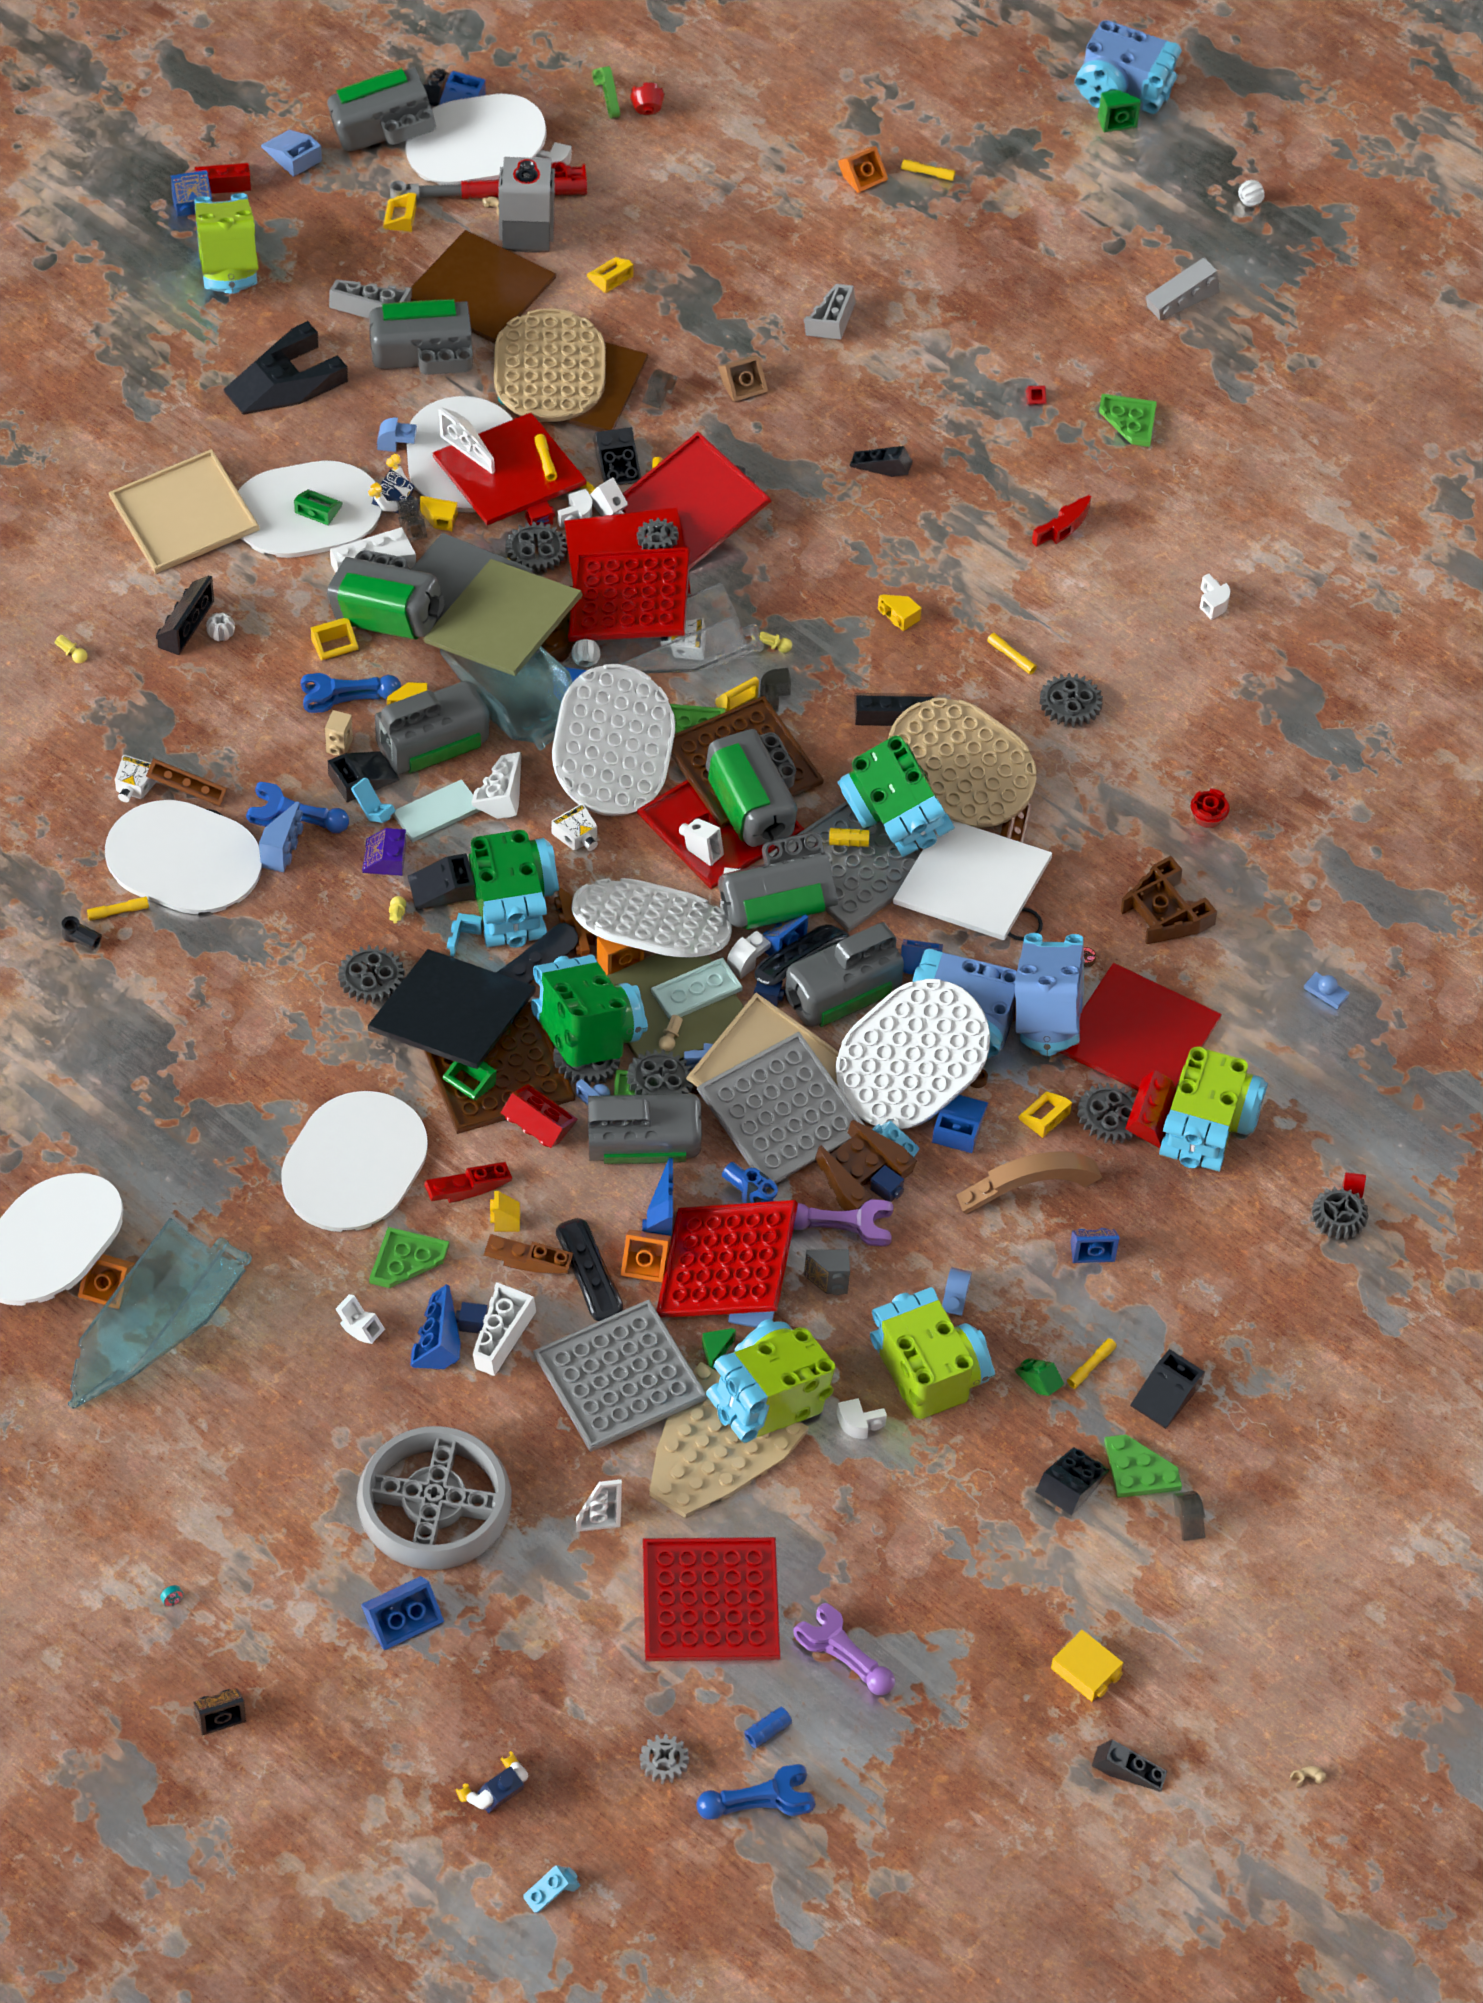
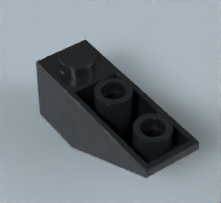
M444 69L432 70L423 83L430 106H439L446 82L450 76V72H445Z
M905 446L856 451L850 466L894 477L908 475L913 461Z
M1113 1739L1097 1746L1092 1763L1093 1767L1110 1777L1159 1792L1162 1791L1167 1771Z

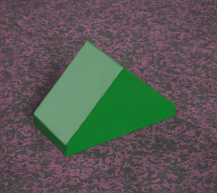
M729 1328L702 1334V1347L707 1366L715 1369V1361L725 1355L735 1342V1329Z

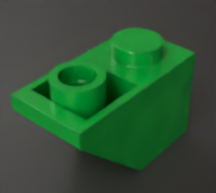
M1028 1358L1022 1361L1021 1365L1015 1369V1372L1037 1394L1050 1396L1064 1385L1053 1362Z

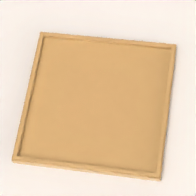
M212 449L109 492V497L155 574L260 530L258 523Z
M755 993L686 1079L698 1087L780 1041L800 1032L838 1086L836 1060L839 1051L758 993Z

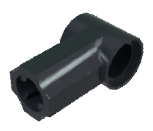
M67 916L62 920V937L65 941L77 942L90 950H96L102 939V934L80 924L79 919L74 916Z

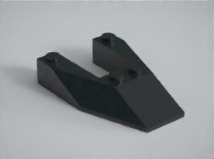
M306 321L289 330L223 390L239 411L245 415L302 404L348 382V368L342 359L336 355L302 372L298 371L291 360L319 348L318 332L309 321Z

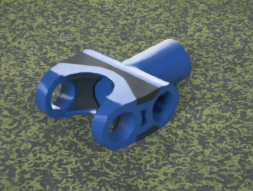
M730 1162L722 1172L724 1179L742 1191L741 1200L743 1203L771 1202L777 1196V1185L756 1168L744 1170L736 1163ZM765 1187L772 1188L774 1192L768 1194Z

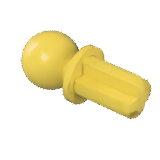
M760 632L758 636V641L770 645L771 649H775L777 646L778 650L783 653H787L792 649L791 640L788 638L779 639L778 634L774 636L766 632Z
M63 635L57 637L55 644L64 650L67 656L72 654L74 662L83 663L87 660V652L82 648H75L77 643L73 644Z
M396 896L390 902L389 919L393 923L401 921L405 913L406 901L403 897Z

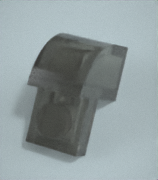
M656 369L647 382L648 388L642 402L661 409L666 394H672L678 377Z
M413 496L396 501L400 527H402L409 542L427 538L425 522L419 514L416 497Z
M788 668L770 670L762 676L760 681V697L765 696L775 712H778L779 696L791 694V679Z
M1196 1491L1173 1494L1175 1515L1180 1518L1182 1540L1189 1541L1206 1538L1203 1519L1205 1518V1512L1199 1494Z

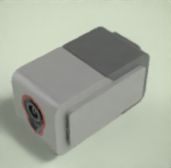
M504 157L503 167H500L499 240H502V248L512 250L513 252L539 253L540 251H550V242L554 240L555 169L551 168V158Z

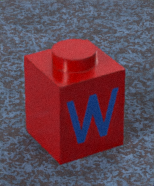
M547 501L525 510V519L530 526L534 521L536 525L543 522L545 527L548 524L550 526L553 525L555 511L553 506H549Z

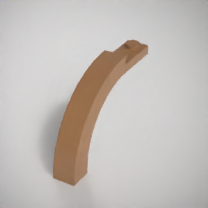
M1045 1152L1018 1158L988 1171L989 1176L956 1195L962 1211L967 1215L1000 1195L1029 1183L1059 1179L1078 1183L1085 1188L1101 1179L1102 1176L1096 1161L1088 1156L1074 1152Z

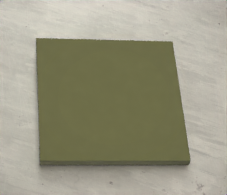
M490 559L423 639L429 645L516 676L583 594L581 590Z
M657 953L608 975L613 985L628 983L631 986L637 985L640 990L648 1029L638 1041L627 1043L637 1059L639 1053L645 1056L647 1050L651 1054H653L654 1049L661 1053L659 1040L666 1035L663 1030L667 1028L670 1021L651 993V988L713 962L709 955L674 957ZM733 994L681 1017L683 1021L678 1031L679 1037H674L675 1047L671 1050L673 1057L680 1055V1061H683L685 1051L703 1050L704 1043L714 1044L744 1008L737 995Z

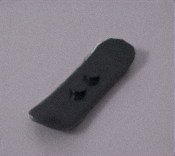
M559 923L496 973L529 984L535 979L533 974L534 966L552 963L560 956H567L575 948L578 942V934L571 925Z
M824 924L818 926L791 944L766 957L758 964L755 970V978L760 984L767 986L775 985L786 977L787 969L791 964L835 945L843 939L850 937V935L834 925Z
M581 1218L561 1223L556 1228V1236L563 1250L573 1253L570 1265L591 1316L599 1322L623 1311V1302L602 1259L588 1223Z

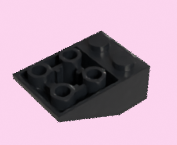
M632 427L595 432L593 441L603 483L614 478L617 485L636 483L641 479Z
M381 751L344 753L328 760V776L347 803L356 799L351 788L363 778H368L374 791L400 780Z
M467 853L447 856L408 876L415 909L475 899V883Z
M1169 1349L1156 1364L1130 1406L1167 1429L1202 1386L1205 1371Z
M1073 1447L1044 1471L1035 1492L1072 1515L1082 1507L1110 1470L1104 1467L1102 1463L1087 1456L1082 1450Z

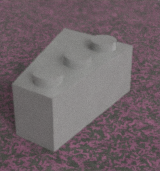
M836 284L823 298L824 301L819 306H815L814 312L810 316L805 317L806 336L842 339L856 299L854 286Z

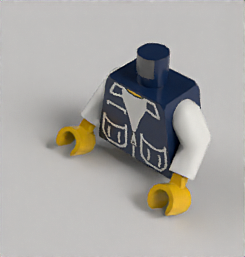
M394 454L386 461V464L389 467H393V469L389 470L381 484L377 482L372 484L368 494L374 497L372 500L373 505L381 507L383 511L400 514L405 506L416 510L420 500L412 496L415 486L407 479L401 466H398L401 462L400 456Z
M509 1752L510 1756L508 1758H501L507 1769L486 1782L477 1793L471 1792L468 1784H463L464 1788L456 1789V1792L461 1802L468 1801L480 1809H485L489 1814L524 1789L523 1782L528 1779V1773L518 1762L513 1752Z

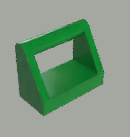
M310 489L300 493L294 499L296 514L329 526L342 507L341 501ZM309 498L315 499L330 506L327 507L325 505L309 500Z
M454 1061L443 1075V1079L475 1101L496 1085L497 1070L485 1062H482L479 1068L475 1069ZM463 1070L481 1083L475 1090H472L454 1076Z

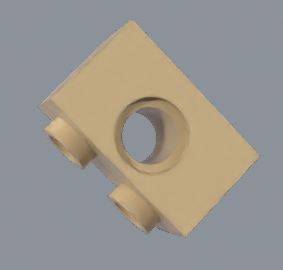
M332 711L325 726L327 753L339 756L347 753L353 740L351 714Z

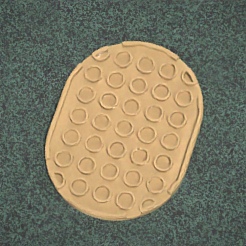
M537 309L529 311L521 317L513 318L499 332L495 342L494 386L498 397L513 412L520 416L531 412L538 421H564L585 413L598 402L605 387V342L602 334L598 332L594 324L588 319L574 315V312L562 309Z
M931 698L929 701L918 702L910 706L894 722L888 739L892 736H900L905 743H908L944 811L952 821L977 828L1000 825L1016 817L1024 810L1032 798L1037 773L1035 761H1033L1029 748L1014 732L977 706L963 700Z

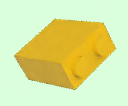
M1082 1629L1053 1658L1051 1669L1093 1702L1097 1697L1101 1698L1107 1692L1111 1682L1116 1683L1121 1678L1123 1662Z

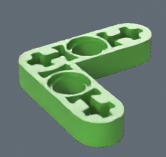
M610 66L592 70L594 84L596 86L602 85L610 119L620 117V109Z

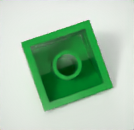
M1120 90L1101 92L1098 120L1103 132L1137 128L1141 100Z

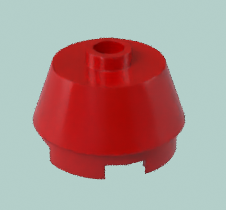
M645 82L643 86L638 88L634 86L631 89L630 100L638 114L653 115L661 110L665 94L663 88L657 87V83Z
M1210 788V791H1198L1190 804L1195 821L1205 828L1218 826L1228 816L1230 811L1225 794L1214 788Z

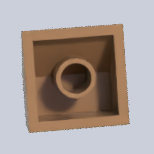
M749 356L718 366L722 383L733 402L768 392L759 356Z

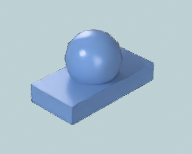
M1315 972L1304 985L1305 990L1336 1009L1349 997V992L1338 986L1337 979L1331 975L1322 976Z
M582 1079L576 1083V1096L587 1106L588 1096L610 1095L609 1088L604 1084H596L591 1088Z

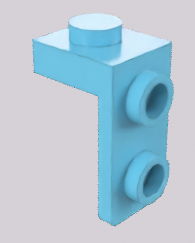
M363 778L351 788L369 821L384 823L396 812L392 804H382L368 778Z
M458 913L457 920L452 922L451 932H453V936H449L447 948L450 949V956L455 957L461 932L481 935L483 929L481 916Z
M892 1121L882 1125L878 1124L872 1129L903 1146L913 1157H915L920 1149Z
M556 1865L530 1888L523 1897L534 1913H539L563 1890L575 1892L581 1885L576 1880L578 1878L577 1874L570 1867Z

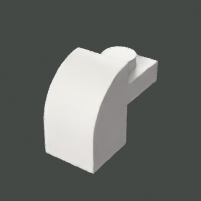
M554 142L550 152L540 150L536 158H551V165L557 161L569 165L572 157V146Z
M586 489L569 494L568 507L558 510V525L560 528L565 527V520L592 517V498Z
M1207 574L1202 578L1201 590L1205 594L1202 595L1200 608L1212 620L1226 611L1230 597V588L1227 583L1220 586L1216 579Z
M755 931L746 939L740 938L728 954V966L735 975L742 979L755 969L756 958L771 947V942L758 931Z
M349 1294L336 1308V1311L343 1320L340 1323L341 1326L359 1341L372 1344L385 1330L377 1315L364 1311L355 1295Z
M859 1398L837 1404V1417L840 1426L847 1435L853 1438L867 1439L868 1430L875 1431L886 1426L887 1415L884 1408L863 1413Z

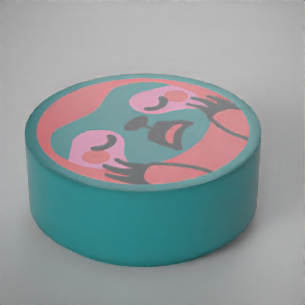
M178 1585L167 1587L160 1595V1599L166 1607L178 1604L184 1597V1593Z

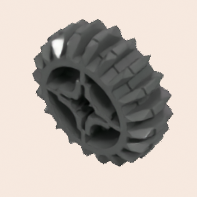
M1334 1186L1332 1191L1326 1189L1324 1193H1320L1318 1198L1314 1200L1311 1210L1312 1221L1316 1222V1228H1321V1234L1327 1232L1328 1238L1333 1235L1336 1236V1240L1343 1237L1346 1241L1348 1236L1354 1238L1356 1233L1360 1234L1364 1227H1366L1369 1217L1367 1212L1368 1205H1364V1199H1359V1193L1352 1194V1189L1344 1191V1187H1342L1340 1190H1337Z

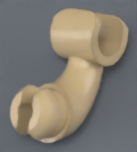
M492 196L484 198V207H496L497 215L499 216V199Z
M1308 1766L1301 1770L1293 1771L1290 1781L1293 1778H1299L1300 1780L1296 1784V1787L1299 1788L1303 1784L1304 1777H1310L1315 1779L1317 1783H1321L1326 1778V1773L1319 1767Z

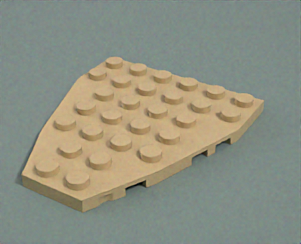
M700 1362L693 1371L706 1393L712 1385L719 1383L721 1376L719 1372L703 1362ZM707 1396V1400L667 1418L656 1451L649 1496L684 1518H687L698 1510L710 1507V1504L715 1501L728 1499L750 1485L751 1481L759 1475H765L768 1469L776 1464L778 1466L782 1464L806 1435L808 1426L801 1422H796L785 1428L743 1443L729 1424L725 1426L721 1423L717 1408Z

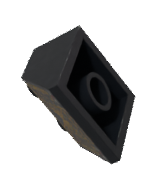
M227 1689L211 1697L204 1696L193 1702L194 1712L202 1736L246 1722L244 1700L238 1689Z

